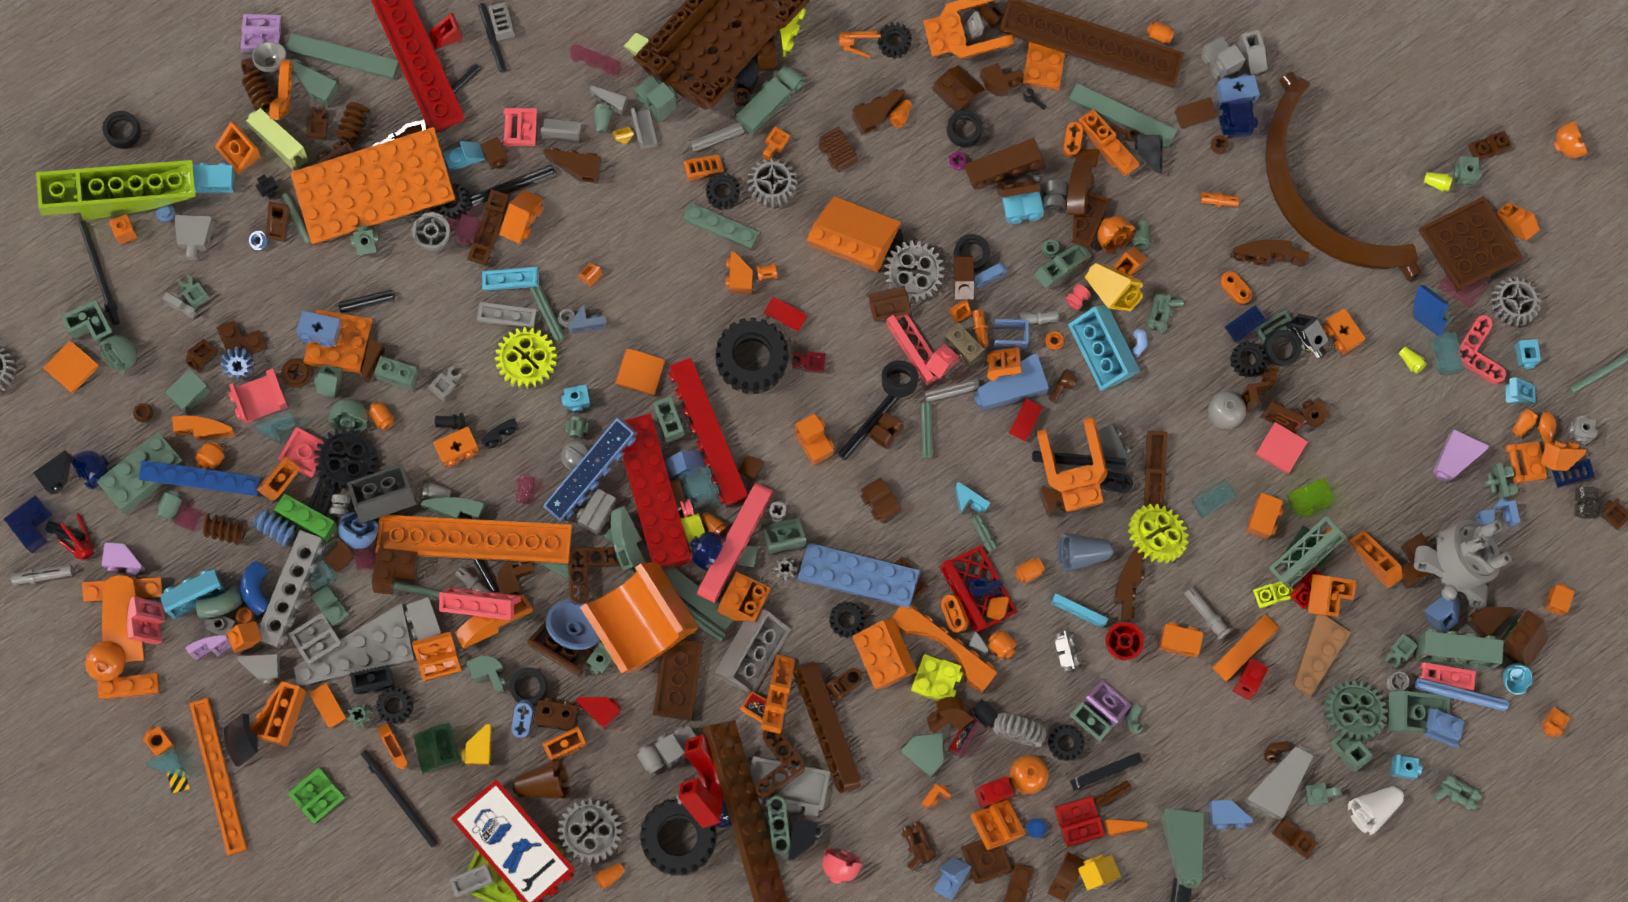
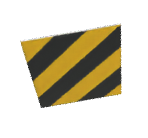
M185 768L167 773L172 794L190 789Z

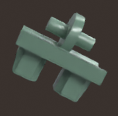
M1502 463L1492 467L1493 473L1488 474L1489 481L1484 482V487H1490L1491 493L1497 492L1499 500L1507 499L1509 496L1518 493L1516 483L1507 484L1506 478L1514 476L1513 467L1503 466Z

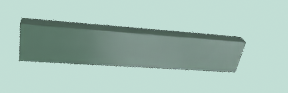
M291 33L286 47V51L292 54L392 80L395 78L399 65L398 60Z
M1076 83L1068 100L1089 111L1094 109L1098 115L1129 130L1136 129L1140 135H1162L1163 146L1168 148L1177 132L1176 129L1078 83Z

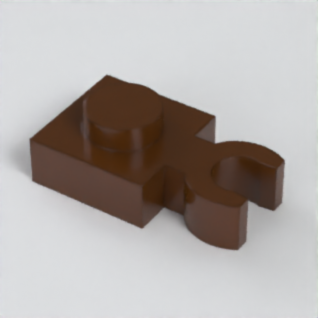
M312 106L311 112L314 118H308L307 138L327 139L328 120L323 119L327 114L326 109L322 107V112L316 113V107Z
M1272 365L1267 371L1264 370L1261 381L1271 382L1268 390L1272 388L1274 381H1276L1280 367Z

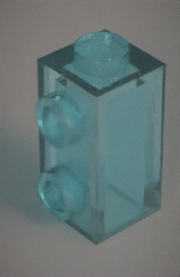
M1443 331L1441 337L1436 336L1432 341V351L1436 353L1437 358L1435 361L1436 369L1439 370L1440 376L1458 374L1463 369V363L1456 332L1449 333V331Z

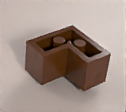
M1422 532L1401 546V549L1410 561V563L1401 567L1403 579L1400 581L1405 588L1431 574L1418 571L1413 566L1417 547L1428 546L1432 548Z
M378 548L372 577L373 593L393 595L396 578L416 580L419 564L417 552Z

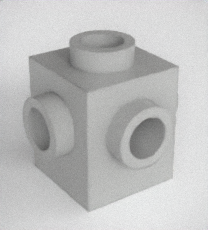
M1588 416L1576 417L1569 423L1568 441L1588 444L1597 436L1596 420H1592Z

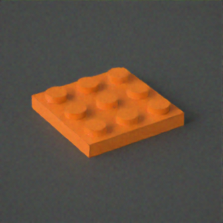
M316 309V314L339 318L342 328L336 347H323L315 342L308 343L303 360L304 364L323 367L326 364L342 368L343 371L361 374L373 319Z

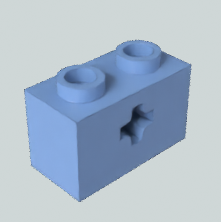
M1242 74L1238 78L1233 79L1226 77L1218 81L1216 86L1220 108L1256 102L1260 96L1255 75Z
M302 311L296 332L298 339L305 343L315 342L323 347H336L342 325L339 318Z

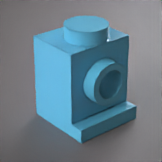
M1538 339L1522 340L1514 345L1518 367L1524 366V369H1533L1541 361Z
M1401 755L1392 757L1390 776L1414 780L1418 775H1421L1422 764L1419 763V758ZM1407 763L1411 765V770L1406 769Z

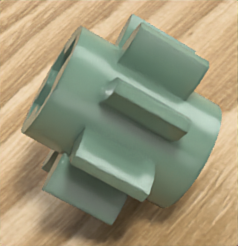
M575 416L571 417V422L566 421L565 430L569 433V437L582 439L584 434L589 433V423H585V418Z
M354 704L353 710H347L351 715L347 720L354 721L352 724L354 728L357 724L364 728L366 721L371 722L368 715L372 712L370 710L365 711V704L361 707ZM362 713L363 718H358L357 720L355 714Z

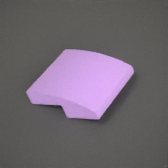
M243 14L241 53H252L256 46L264 42L280 44L281 15Z
M218 635L198 640L185 648L195 660H198L210 651L218 656L231 648V644L225 635Z

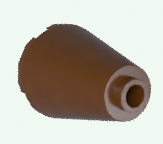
M556 759L517 776L515 781L512 782L513 792L517 793L518 797L567 798L569 787H565V784L569 780L563 761Z

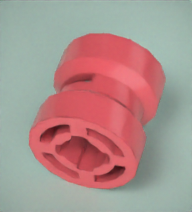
M1076 284L1073 292L1069 293L1065 300L1072 308L1080 310L1083 302L1091 297V293L1081 284Z

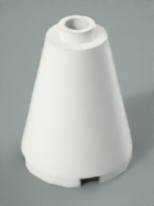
M1391 786L1352 799L1348 803V810L1352 809L1353 815H1351V818L1362 832L1366 833L1368 831L1370 832L1369 835H1372L1378 831L1404 802V794L1401 789Z

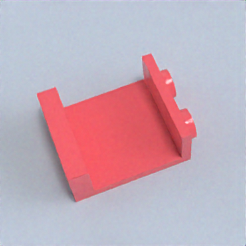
M273 368L266 371L267 376L235 387L233 383L229 384L231 391L228 394L232 403L236 402L237 408L234 410L238 420L242 419L247 424L289 408Z

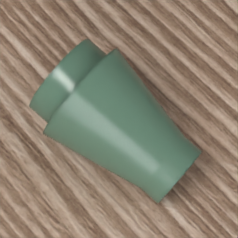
M605 104L596 105V109H594L596 132H607L612 114L611 106Z
M1146 221L1138 222L1132 239L1133 247L1135 246L1138 250H1146L1150 245L1149 223Z

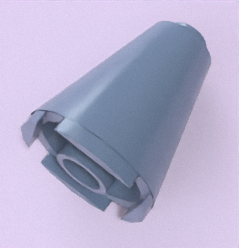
M1062 533L1060 537H1063L1062 541H1058L1057 545L1058 561L1063 563L1064 567H1061L1064 572L1109 560L1110 556L1113 555V546L1108 540L1070 533Z

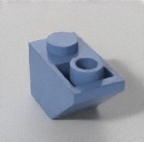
M1458 595L1451 601L1445 600L1441 596L1424 610L1429 624L1442 633H1446L1459 622L1460 600Z
M1217 800L1208 803L1210 827L1216 826V830L1228 829V826H1235V829L1247 828V825L1253 823L1252 818L1232 800Z

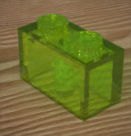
M1325 478L1294 490L1286 496L1296 517L1300 515L1303 517L1309 516L1314 513L1313 510L1316 508L1323 510L1331 506L1330 502L1334 499Z

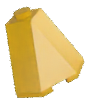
M1095 263L1084 276L1108 309L1132 311L1143 298L1141 292L1143 283L1141 280L1111 266Z

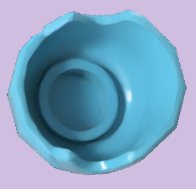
M1516 663L1509 665L1503 672V684L1510 693L1515 695L1524 694L1527 688L1532 685V672L1524 664Z

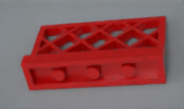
M981 545L951 560L944 561L940 565L939 569L953 594L960 598L974 632L976 631L979 634L985 629L1018 613ZM979 552L982 557L981 564L971 561L972 554ZM958 561L967 563L965 571L957 570L954 563ZM969 564L979 567L977 576L967 573ZM982 569L990 572V581L980 578ZM966 577L976 580L974 589L965 585ZM979 581L989 584L987 593L976 590ZM991 586L999 588L1001 592L999 597L989 594ZM975 594L985 597L983 606L975 603ZM1008 597V606L1011 612L1005 614L1000 621L993 619V621L986 623L983 614L984 611H988V607H986L988 598Z

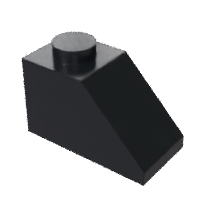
M1138 135V139H1135V150H1138V155L1155 172L1162 173L1163 136Z
M66 450L33 472L50 495L60 492L64 488L63 486L67 484L72 456Z
M793 820L789 862L794 861L812 847L815 840H819L820 828H817L816 822Z

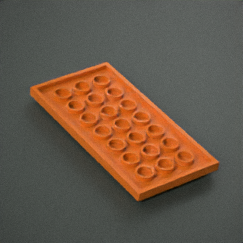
M434 127L290 172L312 245L353 233L359 226L368 225L369 228L456 200Z

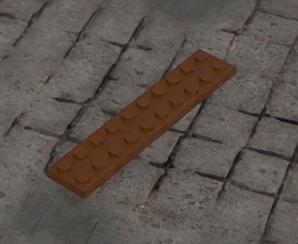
M1023 0L1007 1L999 28L1001 33L1013 35V37L1172 88L1176 85L1184 52Z
M732 720L703 727L754 902H788L736 721Z

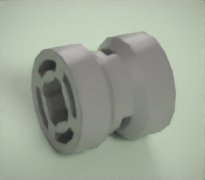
M339 494L332 495L331 501L333 505L330 508L329 515L341 518L348 514V505L351 504V497Z
M1403 672L1392 674L1386 681L1388 691L1406 690L1410 683L1409 677Z

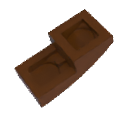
M1282 818L1272 832L1276 838L1305 859L1309 857L1318 844L1306 832L1299 830L1286 818Z

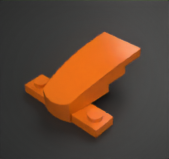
M121 574L112 576L107 580L83 581V602L103 601L102 642L109 641L112 642L111 644L121 647L125 653L126 661L144 660L143 642L128 639L127 618L129 605L132 597H160L164 593L162 576L137 578L133 575Z

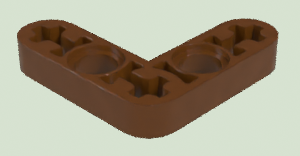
M614 547L575 548L570 552L568 564L569 598L573 604L582 605L588 599L587 567L617 566L620 564L619 560L614 561V558H607V562H604L605 552H607L606 556H611L615 552ZM593 552H598L601 555L600 562H594L591 559ZM578 553V556H581L582 559L578 561V567L572 569V566H576V559H572V556ZM574 572L582 573L583 580L581 582H576L573 579ZM573 585H584V587H580V594L584 595L580 601H578L577 597H574L578 590L577 587L573 588Z
M766 730L763 732V740L781 762V765L756 784V794L763 800L771 798L801 775L805 769L803 759L781 732L778 734ZM768 734H775L776 741L778 742L777 745H775L772 739L768 740ZM781 747L789 749V753L785 756L780 755L778 751ZM793 762H795L796 764L799 763V767H800V768H799V769H796V768H793V769H792V767H793V766H792V763H793ZM778 773H783L786 776L783 782L775 781V776ZM762 786L768 787L767 793L761 792Z

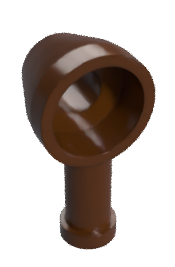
M1065 369L1057 382L1055 390L1048 399L1053 403H1057L1064 388L1072 390L1078 381L1077 377L1070 370Z

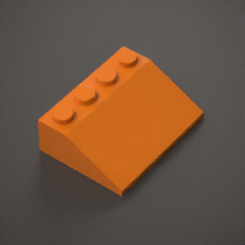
M834 196L813 224L806 240L812 248L878 273L901 222Z

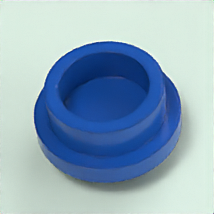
M1038 818L1032 819L1027 825V832L1032 838H1041L1047 831L1045 822Z

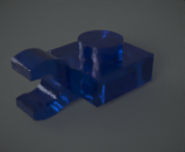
M987 578L968 579L967 586L971 595L979 597L991 595V593L994 596L1002 595L1001 590L996 589L997 587H1003L1001 580L988 581Z

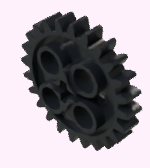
M343 427L342 433L335 429V435L328 432V439L321 438L324 444H317L320 451L314 452L316 456H319L314 459V462L319 463L315 469L322 470L319 473V477L326 476L324 483L330 480L332 481L331 487L338 484V490H340L342 485H345L346 490H349L347 482L368 476V473H374L371 467H376L377 463L372 460H376L377 455L372 453L376 451V448H370L372 441L366 442L367 435L360 437V430L353 434V428L348 433L345 427ZM335 444H341L343 446V450L337 452L333 449V446ZM360 448L363 453L361 455H354L352 450ZM345 455H347L349 459L347 460V462H343V458ZM336 462L340 467L337 470H332L329 468V464ZM351 466H355L358 468L359 472L356 474H351L348 471V468Z

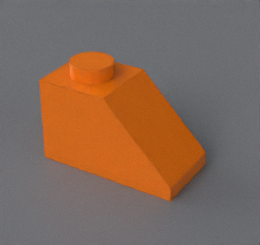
M1134 246L1124 253L1113 268L1133 276L1148 258Z
M284 457L256 490L272 502L281 495L301 468L288 457Z
M256 621L238 624L226 632L231 647L237 655H241L262 640Z

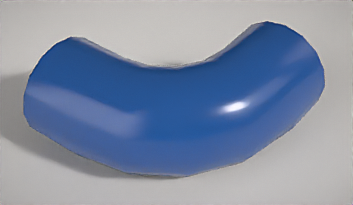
M253 561L241 578L240 590L243 600L257 616L266 610L270 602L260 589V583L268 571L264 565Z

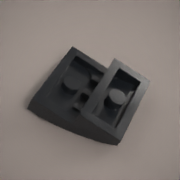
M242 713L223 728L226 747L236 767H240L258 753L257 734L250 733L249 714Z

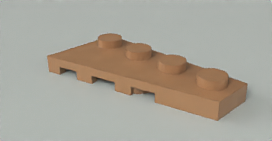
M1316 614L1293 687L1310 697L1351 632L1327 616Z

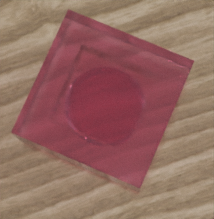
M182 505L174 523L194 531L201 513Z

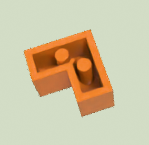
M523 189L509 203L499 235L518 244L524 239L527 240L531 234L530 225L543 212L544 207L542 203L544 199Z
M815 413L796 423L794 428V434L813 466L832 456L833 448H835L831 439L826 438L824 435V427L826 425L823 419L817 417Z
M1313 575L1308 613L1339 617L1341 599L1354 600L1356 581L1332 576Z

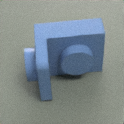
M1498 500L1493 509H1504V522H1507L1508 528L1516 527L1520 523L1516 500Z

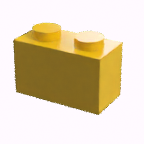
M1102 854L1084 861L1085 865L1078 868L1088 891L1121 878L1112 855L1105 857Z

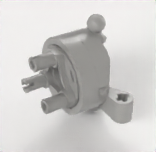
M1463 520L1439 532L1437 551L1428 546L1417 547L1413 566L1418 571L1433 573L1441 578V583L1445 586L1441 594L1445 600L1451 601L1455 599L1457 592L1461 591L1467 596L1471 607L1481 609L1486 607L1488 586L1484 583L1496 578L1500 567L1509 564L1512 558L1508 552L1499 553L1497 544L1492 537L1493 534L1502 531L1503 527L1500 522L1494 520L1483 526L1473 520Z

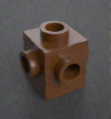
M1320 398L1314 401L1312 399L1302 404L1303 407L1299 409L1302 416L1306 417L1304 425L1308 424L1310 427L1314 426L1317 428L1325 423L1324 420L1331 416Z

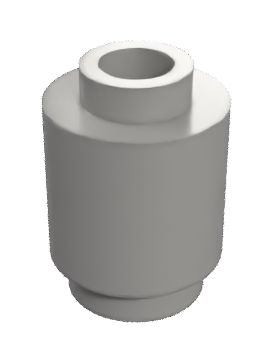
M646 744L638 749L640 753L637 754V757L645 770L649 771L650 775L664 767L662 764L663 760L654 745L649 746V744Z

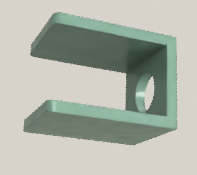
M188 370L165 393L170 400L188 415L211 391L196 374Z

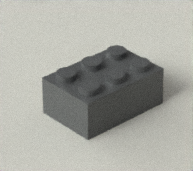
M403 464L347 482L360 523L416 505Z

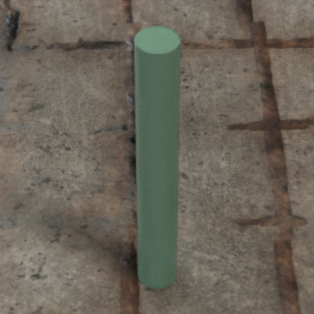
M284 193L282 197L285 204L289 205L291 216L305 244L308 245L311 243L308 231L290 194Z

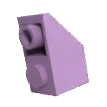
M105 542L101 565L107 569V572L119 573V570L131 575H138V572L145 573L143 565L125 544Z

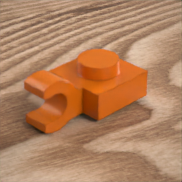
M775 126L765 140V144L768 147L764 150L762 158L769 162L775 150L781 153L790 140L791 135Z

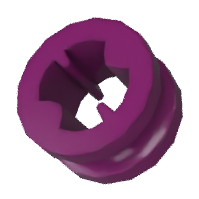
M962 152L952 153L949 159L951 168L954 170L963 169L965 167L964 164H966L965 155ZM956 157H959L960 161L963 160V162L957 165L952 160H956Z

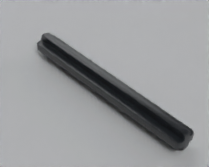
M548 165L471 195L472 199H469L472 205L468 206L473 207L488 201L491 189L507 194L554 176L555 171L552 165Z
M888 395L839 451L838 455L841 459H848L867 437L872 428L878 424L882 415L887 413L900 397Z
M1033 451L1032 460L1034 462H1043L1041 451ZM1054 452L1056 464L1093 465L1092 455ZM1104 456L1107 468H1126L1127 460L1125 458Z

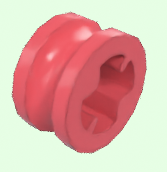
M687 499L686 502L680 501L685 518L689 514L693 516L694 511L690 499Z

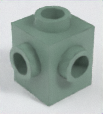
M1460 157L1455 163L1453 177L1456 178V184L1470 187L1475 185L1478 179L1481 178L1482 170L1479 168L1478 157Z
M368 225L357 227V230L353 232L354 236H351L352 247H356L357 255L377 252L376 243H379L378 233L374 232L373 227L368 228Z

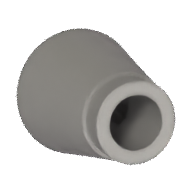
M431 482L429 484L424 483L422 498L428 500L450 497L451 489Z

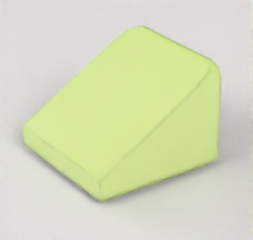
M635 33L624 47L636 55L648 43L649 39Z

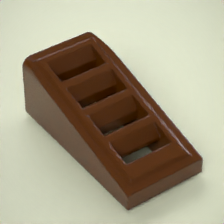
M372 339L368 343L362 371V378L367 383L375 372L380 356H383L385 353L383 344Z

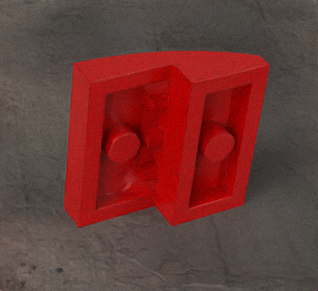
M1092 796L1054 807L1067 847L1105 836Z

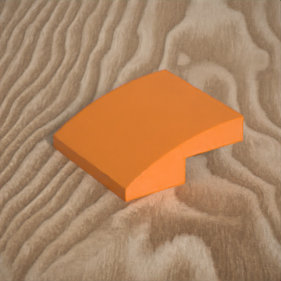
M69 340L43 369L73 394L96 371L99 365Z
M626 349L615 385L654 396L665 360L636 350Z
M451 632L412 642L423 681L461 671Z
M1009 800L994 803L987 809L973 812L970 816L987 850L1007 844L1026 834Z

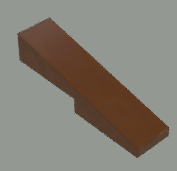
M1147 431L1144 486L1145 507L1149 504L1153 507L1158 504L1159 508L1164 506L1168 432Z

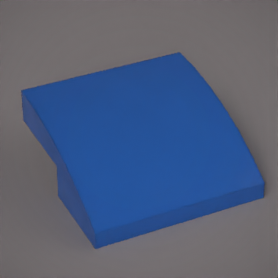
M1419 285L1413 307L1414 319L1435 335L1441 337L1448 321L1444 318L1449 303L1425 285Z

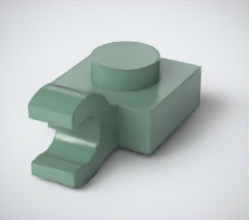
M1325 783L1305 786L1308 806L1327 804L1328 797L1342 795L1341 787L1326 789Z

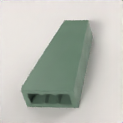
M1164 808L1161 822L1178 884L1184 885L1187 888L1198 887L1202 880L1204 813Z

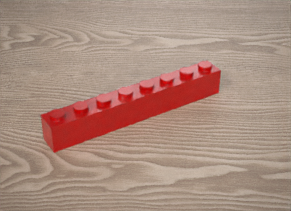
M690 357L670 365L668 376L671 383L675 382L677 386L675 393L678 400L682 399L684 403L682 410L685 417L689 416L691 420L689 424L692 434L697 435L698 441H696L699 451L704 452L706 458H703L706 468L711 469L713 475L710 478L713 486H718L720 492L717 495L720 503H724L726 508L746 501L748 494L692 358Z

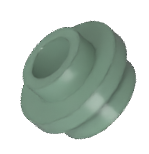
M1052 239L1046 240L1041 248L1043 255L1048 258L1056 257L1060 252L1059 243ZM1052 247L1054 251L1049 252L1047 248Z

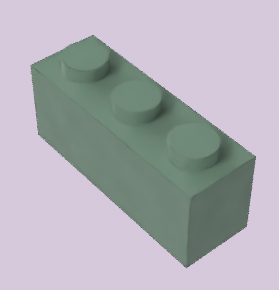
M775 77L771 81L767 80L762 85V90L758 94L754 93L750 97L749 103L746 106H741L736 112V122L741 123L743 128L752 136L790 99L791 91Z

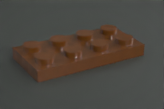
M681 640L662 654L653 716L692 721L703 643Z

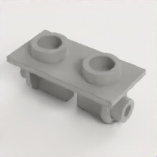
M1066 630L1064 631V636L1063 633L1055 634L1056 638L1054 640L1057 652L1065 651V654L1059 655L1061 669H1064V672L1072 671L1071 667L1080 670L1079 664H1081L1079 654L1075 651L1074 645H1076L1074 635Z

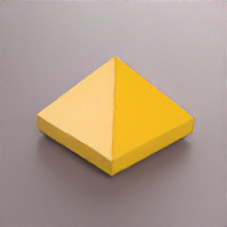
M629 126L612 132L616 141L625 145L634 135Z

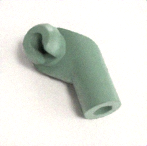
M1136 704L1133 705L1126 717L1128 728L1134 734L1140 733L1143 729L1137 718L1142 708Z

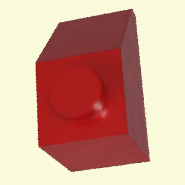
M578 697L575 700L604 730L621 713L619 703L613 698L609 700L607 697Z

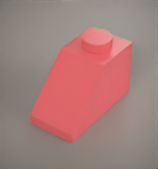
M943 344L934 352L925 367L938 378H941L960 360V357L951 348Z

